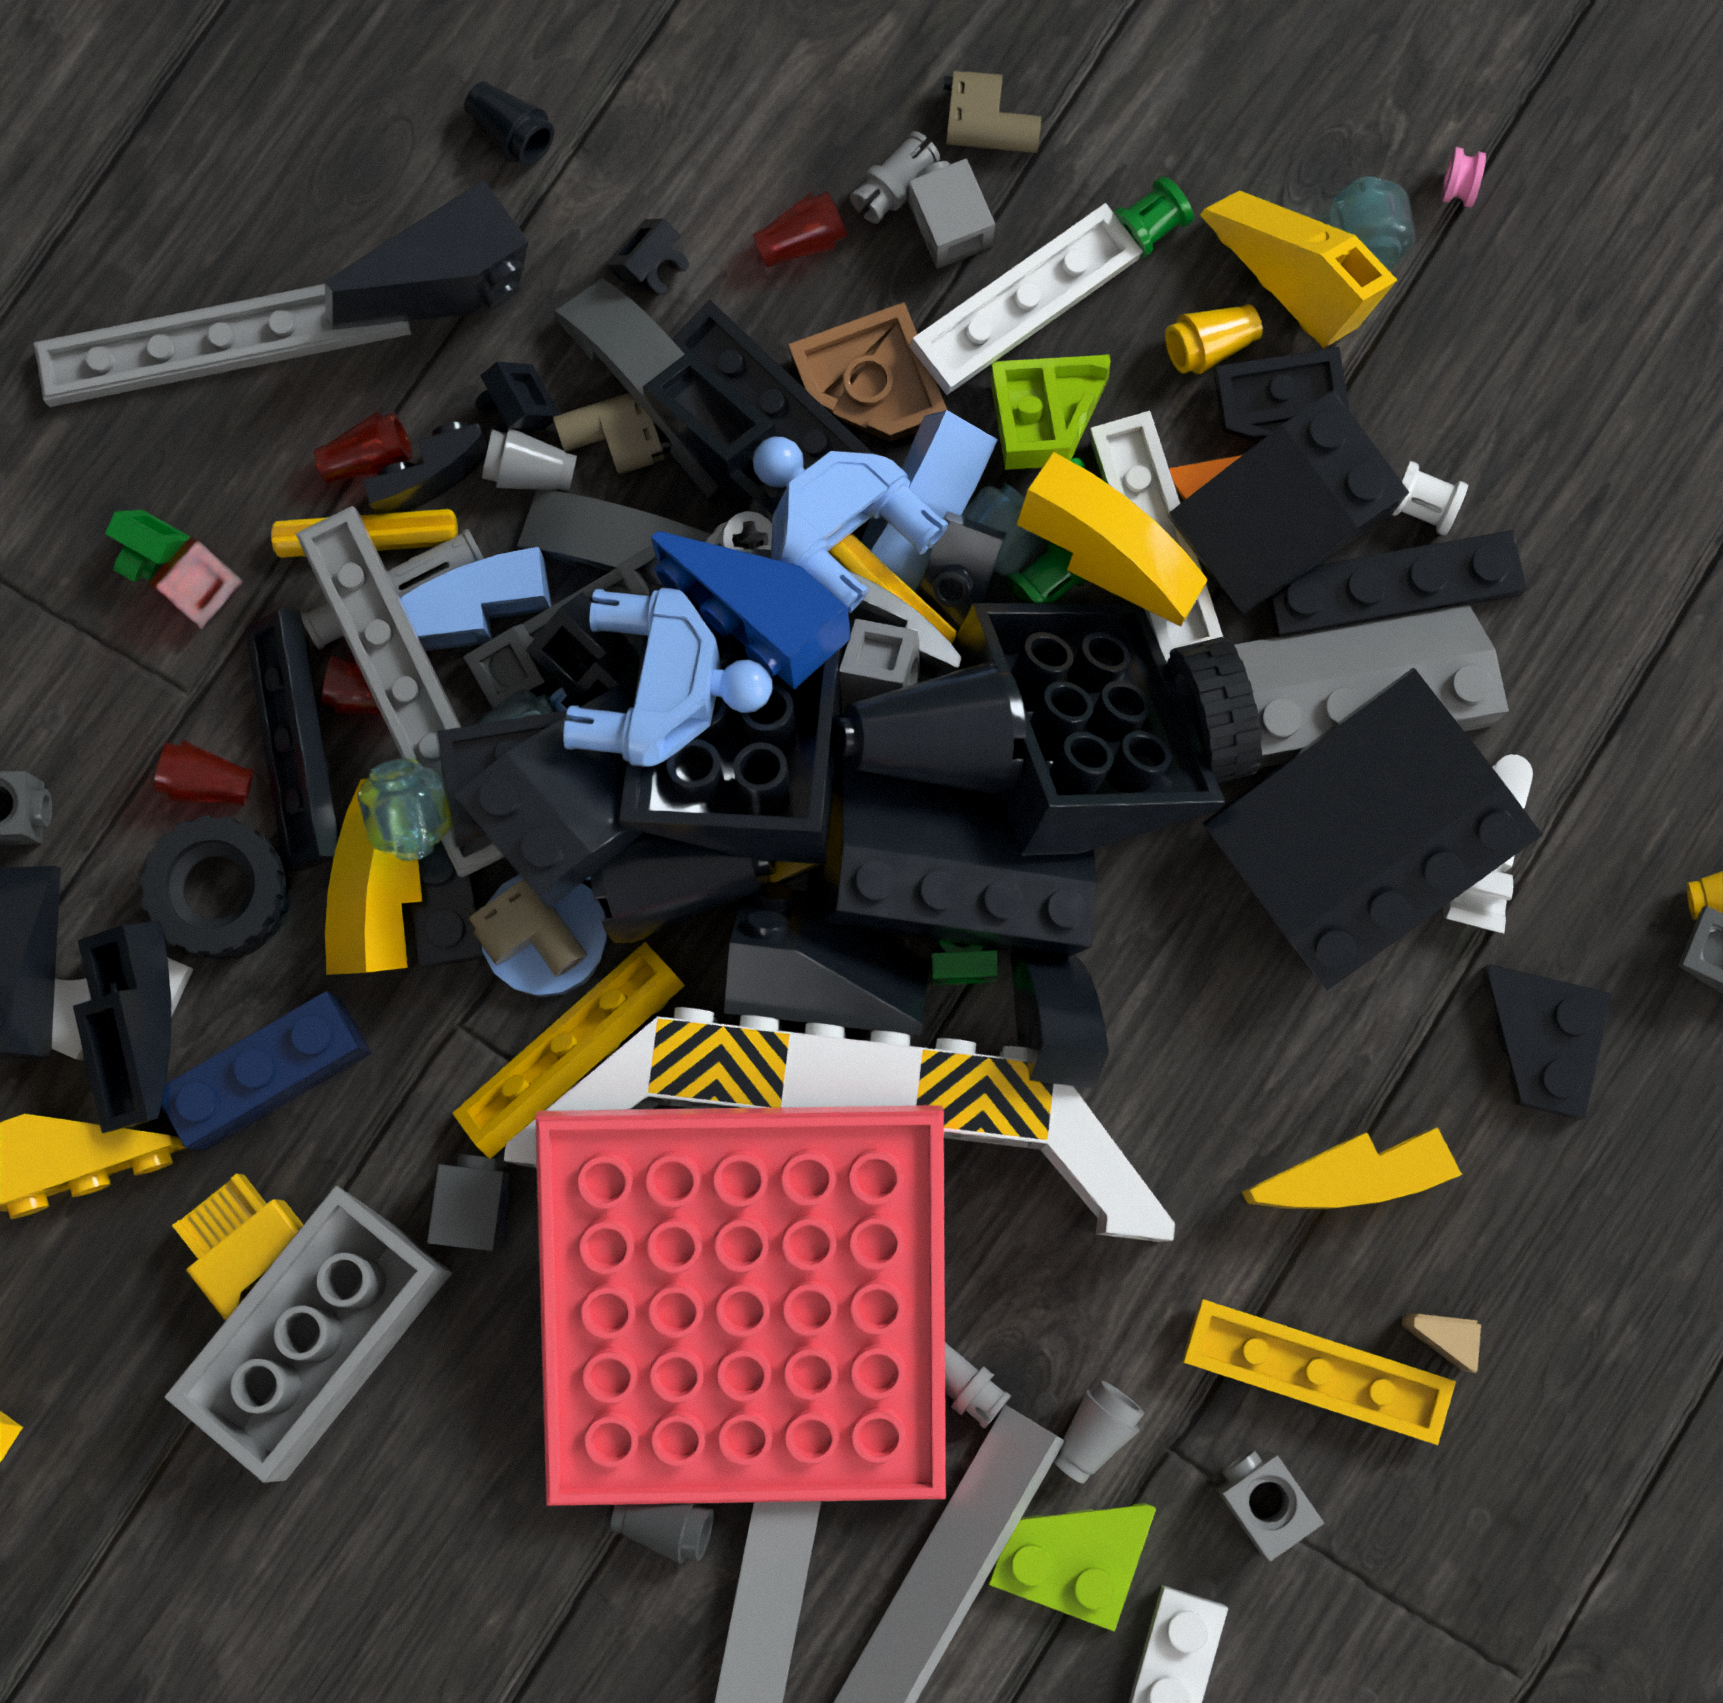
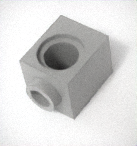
M967 158L951 165L948 161L933 163L922 169L915 179L909 181V206L936 269L993 247L995 222Z
M855 619L850 635L851 639L848 641L839 669L842 714L845 707L850 703L916 684L920 678L918 630Z
M1254 1449L1237 1458L1222 1471L1227 1481L1215 1489L1260 1555L1269 1562L1324 1524L1278 1455L1268 1451L1259 1457ZM1274 1482L1281 1492L1282 1499L1279 1509L1270 1517H1255L1249 1507V1497L1252 1490L1260 1483Z

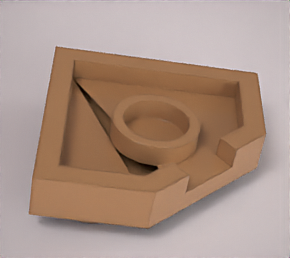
M905 302L788 344L789 353L802 387L837 420L883 440L893 442L918 432L924 415L947 410L935 379L909 347L917 332Z

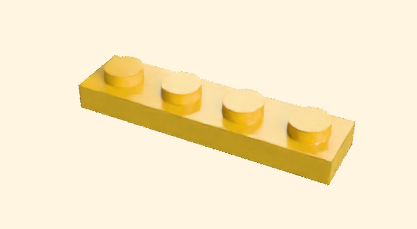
M644 942L452 1114L473 1143L491 1159L506 1146V1143L535 1120L537 1111H545L555 1101L570 1091L575 1083L603 1058L616 1051L621 1042L650 1016L663 1009L668 1001L685 985L650 946Z
M1204 1299L1199 1301L1181 1361L1435 1445L1439 1443L1456 1383L1454 1380Z

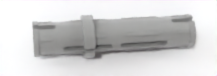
M466 529L452 540L412 557L408 561L387 571L399 598L418 586L451 570L484 559L470 531ZM444 562H447V563H445L444 565H442V566H440V567H438V568H436V569H434V570H432V571H430V572H428V573H426V574H424V575H422V576H420V577H418V578H416V579H414V580H412V581H410V582H408V583H406V584H404V585H402V586L399 587V585H401V584H403V583H405V582H407V581H409V580H411V579H413V578H415V577H417V576H419V575H421V574H423V573L429 571L430 569H432V568H434V567H436V566H438V565H440V564H442V563H444ZM328 602L307 613H301L302 622L318 650L324 648V645L344 636Z

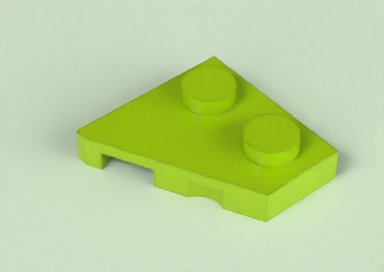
M1110 355L995 361L991 364L990 383L1005 470L1044 467L1053 452L1071 461L1109 379Z
M1146 1503L1132 1504L1133 1506L1110 1509H1088L1066 1512L1059 1515L1021 1517L997 1559L988 1583L993 1587L1115 1632L1156 1508Z

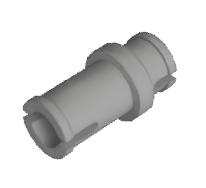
M913 131L907 136V140L881 166L873 165L863 174L864 183L850 194V200L859 213L872 201L869 205L870 210L864 215L866 220L877 224L889 210H898L907 201L906 192L909 190V181L915 179L916 175L925 167L940 161L939 152L932 142L914 158L920 152L921 148L919 146L926 140V136Z
M945 1343V1394L955 1401L951 1407L960 1415L967 1411L985 1429L1010 1399L1011 1395L1003 1392L990 1381L994 1375L985 1367L980 1371L977 1370Z

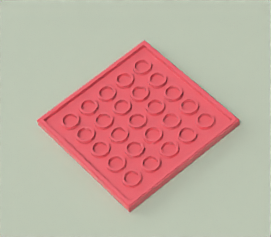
M942 1105L537 1111L535 1123L546 1506L946 1499L944 1111Z

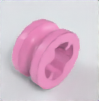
M1454 147L1443 181L1441 202L1450 203L1453 198H1459L1462 200L1464 207H1473L1484 173L1486 153L1477 152L1473 157H1468L1464 154L1463 148Z

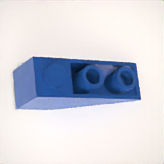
M657 531L651 536L657 561L654 571L660 582L666 588L679 589L700 606L699 611L707 624L722 637H726L729 634L733 635L745 646L748 658L760 663L768 671L771 678L777 674L789 686L796 689L851 639L847 606L801 566L662 531Z

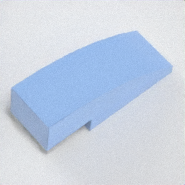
M947 410L924 415L902 467V470L908 475L907 479L910 481L909 489L941 519H943L947 511L961 516L984 472L998 439ZM872 517L861 542L915 591L923 579L933 546L920 555L915 547L883 517L879 519Z
M539 547L498 554L451 570L418 586L401 597L400 600L425 651L485 644L492 639L491 618L539 613L551 607L547 564Z

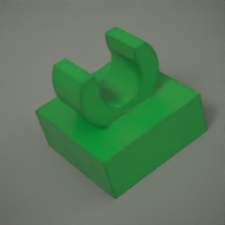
M144 510L115 511L105 532L107 536L125 545L116 559L113 570L133 582H138L140 576L147 580H152L160 564L185 561L195 540Z
M938 940L939 947L943 953H932L931 955L932 986L996 983L998 977L997 950L982 951L985 946L978 945L958 947L953 942Z

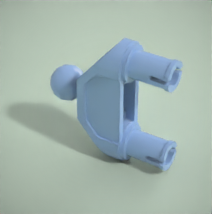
M774 436L768 438L755 450L753 458L754 472L761 482L772 487H787L772 516L771 559L801 566L847 606L849 614L862 602L869 589L854 578L828 553L830 549L872 517L875 519L883 517L915 547L920 555L924 554L928 548L930 549L949 526L944 519L935 514L909 489L910 481L907 479V473L893 460L884 456L830 451L805 470L803 468V453L795 442L785 437Z
M663 587L660 590H655L652 596L595 589L592 598L593 601H598V603H591L590 605L591 630L594 632L609 631L648 636V645L635 707L629 708L627 713L584 709L571 705L566 715L572 721H565L564 746L566 749L572 750L578 748L622 753L624 760L629 761L631 765L654 766L677 753L711 725L716 696L722 697L731 709L742 713L754 712L768 701L772 692V679L768 671L760 663L749 659L736 661L725 670H721L722 666L716 639L681 590Z

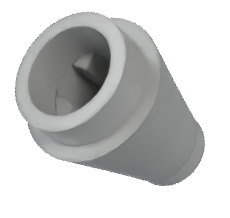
M508 429V433L492 430L482 479L497 482L496 488L557 491L558 489L569 492L577 455L565 453L564 450L515 429Z
M1102 1381L1094 1392L1091 1390L1086 1391L1063 1439L1065 1442L1053 1462L1072 1479L1084 1484L1091 1474H1094L1140 1432L1136 1424L1144 1415L1143 1410L1122 1391Z

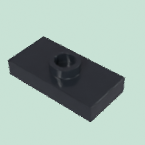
M947 511L943 519L949 526L933 546L917 595L955 629L956 634H958L972 604L983 603L1007 533Z

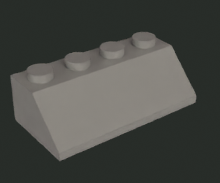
M1469 603L1234 645L1246 668V673L1253 689L1255 704H1257L1259 726L1262 735L1260 768L1283 764L1413 667L1464 731L1492 727L1509 712L1496 650Z
M335 1186L164 1398L263 1483L286 1481L453 1272L405 1232L342 1188Z

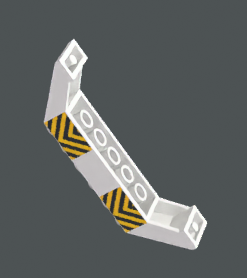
M677 1007L675 1008L674 1018H655L546 1110L653 1109L658 1104L693 1109L942 1105L944 1111V1138L1041 1150L1097 1217L1096 1235L1155 1242L1173 1241L1175 1223L1075 1088L1068 1085L1029 1080L1027 1049L1025 1047L1003 1046L1000 1057L975 1054L976 1043L965 1040L938 1038L936 1048L929 1049L910 1046L911 1035L903 1033L871 1031L870 1041L846 1039L845 1028L836 1025L806 1023L805 1034L782 1031V1026L779 1025L780 1020L774 1018L741 1015L739 1026L718 1024V1018L714 1017V1012ZM535 1120L506 1143L504 1161L520 1166L537 1168Z

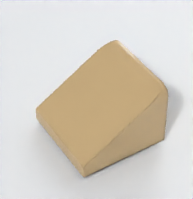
M1407 1313L1406 1316H1402V1326L1450 1363L1462 1371L1477 1372L1481 1324H1477V1320Z

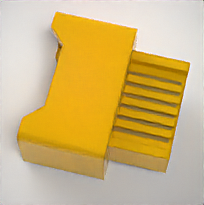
M236 1173L230 1178L231 1180L185 1217L172 1225L198 1258L186 1271L225 1321H227L304 1226L284 1200L273 1199L266 1203L246 1176Z

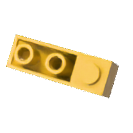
M1239 190L1212 204L1200 214L1216 232L1219 240L1232 249L1257 276L1260 284L1282 303L1295 317L1300 327L1308 335L1312 336L1323 349L1356 330L1397 282V279L1356 235Z
M30 1114L19 1115L0 1122V1211H8L10 1219L37 1213L49 1207L47 1197L69 1189L72 1197L97 1192L111 1185L109 1179L111 1174L131 1167L134 1175H142L165 1168L173 1163L171 1153L186 1148L180 1137L125 1128L102 1133L101 1127L98 1124Z

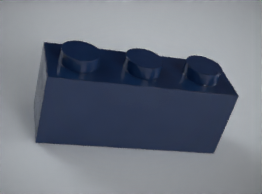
M325 991L168 1082L165 1086L162 1106L185 1148L205 1151L371 1055L372 1052L343 1000Z

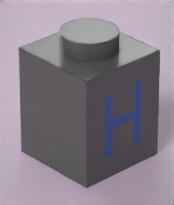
M458 1154L456 1166L438 1164L428 1235L429 1244L502 1252L512 1174L495 1171L496 1158L489 1159L482 1156Z

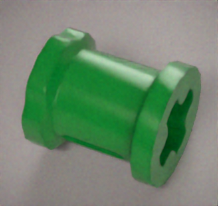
M1160 176L1153 181V190L1128 209L1119 207L1113 212L1143 250L1141 254L1143 258L1152 253L1153 243L1177 225L1186 227L1194 220L1193 210L1184 193L1172 180L1165 176Z
M1048 542L1046 546L1047 551L1021 573L1012 571L1006 576L1008 587L1020 603H1054L1074 585L1081 587L1087 582V580L1067 571L1073 553L1052 542Z

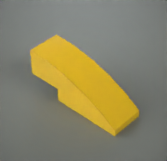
M1053 452L1029 487L1016 525L1072 552L1073 555L1067 571L1180 627L1182 626L1202 593L1208 579L1188 554L1155 520L1109 484Z
M410 773L360 779L348 807L336 845L328 886L325 923L326 975L408 968L402 903L422 901Z
M1438 1127L1423 1131L1379 1154L1366 1132L1356 1135L1242 1191V1194L1247 1204L1284 1209H1332L1378 1203L1418 1193L1462 1174Z

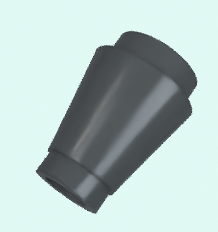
M700 1503L615 1505L611 1519V1531L623 1534L624 1537L679 1564L684 1563L686 1559L699 1562L706 1551L710 1539L714 1513L712 1509L700 1506Z

